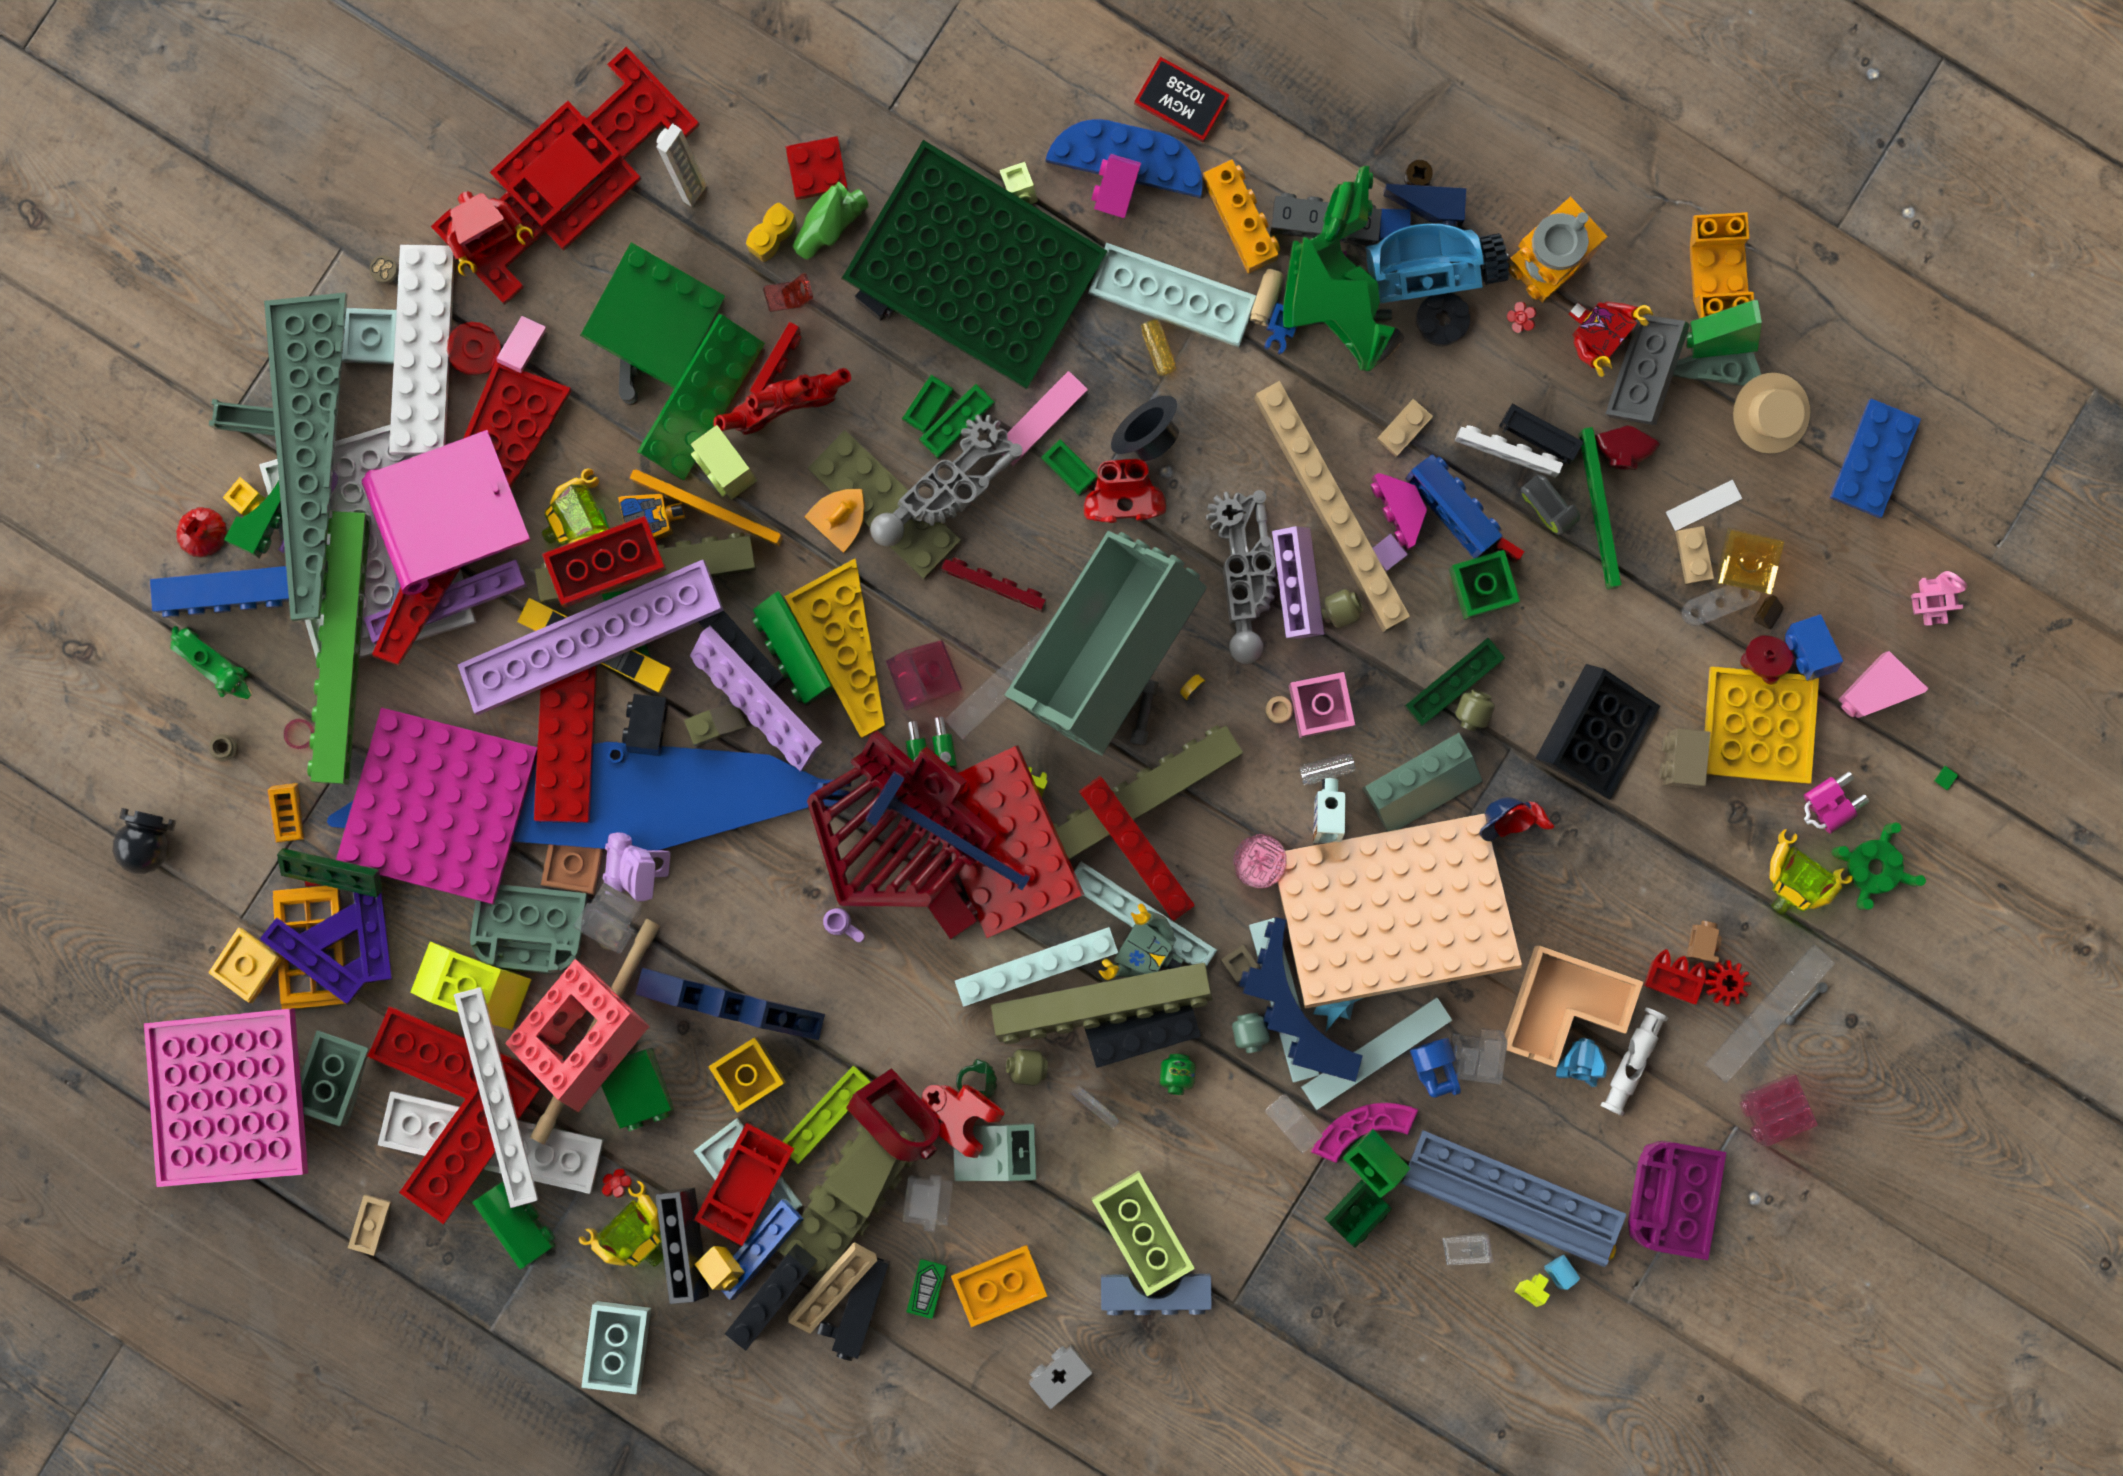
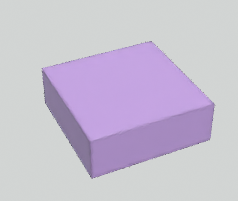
M1392 534L1373 547L1385 572L1408 555Z

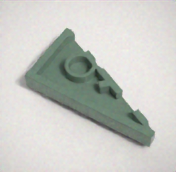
M1749 352L1694 359L1692 356L1678 360L1673 377L1745 386L1750 380L1761 375L1754 353Z

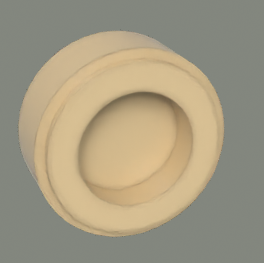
M1276 696L1267 703L1265 712L1270 721L1281 724L1290 719L1293 713V706L1287 698Z

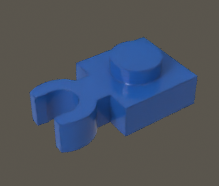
M1276 303L1266 329L1273 332V335L1266 340L1264 347L1268 350L1271 342L1275 341L1280 346L1278 350L1280 355L1286 349V340L1284 338L1292 339L1296 327L1285 328L1283 326V305Z

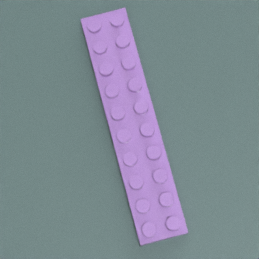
M700 560L458 664V668L473 711L476 715H480L724 610L708 566L704 560Z

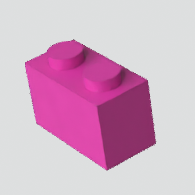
M1110 154L1108 160L1103 159L1099 175L1103 176L1101 186L1095 185L1091 201L1096 202L1094 209L1125 218L1141 163L1114 154Z

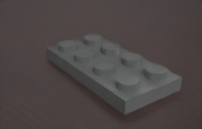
M1644 315L1643 318H1646L1649 324L1643 326L1637 319V324L1634 327L1605 414L1610 418L1656 425L1690 324L1683 320Z

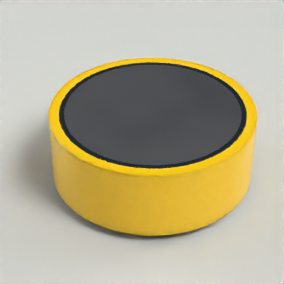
M1196 674L1181 688L1180 694L1186 700H1189L1202 688L1206 681L1199 674Z

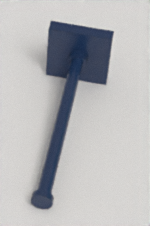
M896 771L892 773L867 814L866 821L876 826L885 810L888 809L890 811L893 809L1017 884V888L1021 891L1024 889L1030 876L1027 874L1021 875L898 800L899 796L895 794L902 784L904 776Z

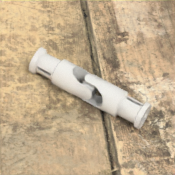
M1647 1007L1644 1010L1646 1015L1640 1027L1636 1028L1630 1040L1629 1050L1624 1055L1610 1085L1612 1088L1606 1101L1600 1105L1621 1116L1625 1113L1623 1108L1629 1095H1633L1646 1066V1060L1659 1039L1657 1035L1663 1022L1668 1020L1667 1016ZM1626 1065L1637 1069L1630 1078L1626 1076Z

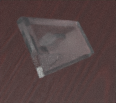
M1484 1231L1442 1238L1447 1265L1493 1262L1489 1234Z

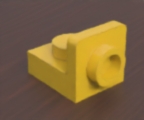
M241 477L223 497L243 516L249 514L266 499Z

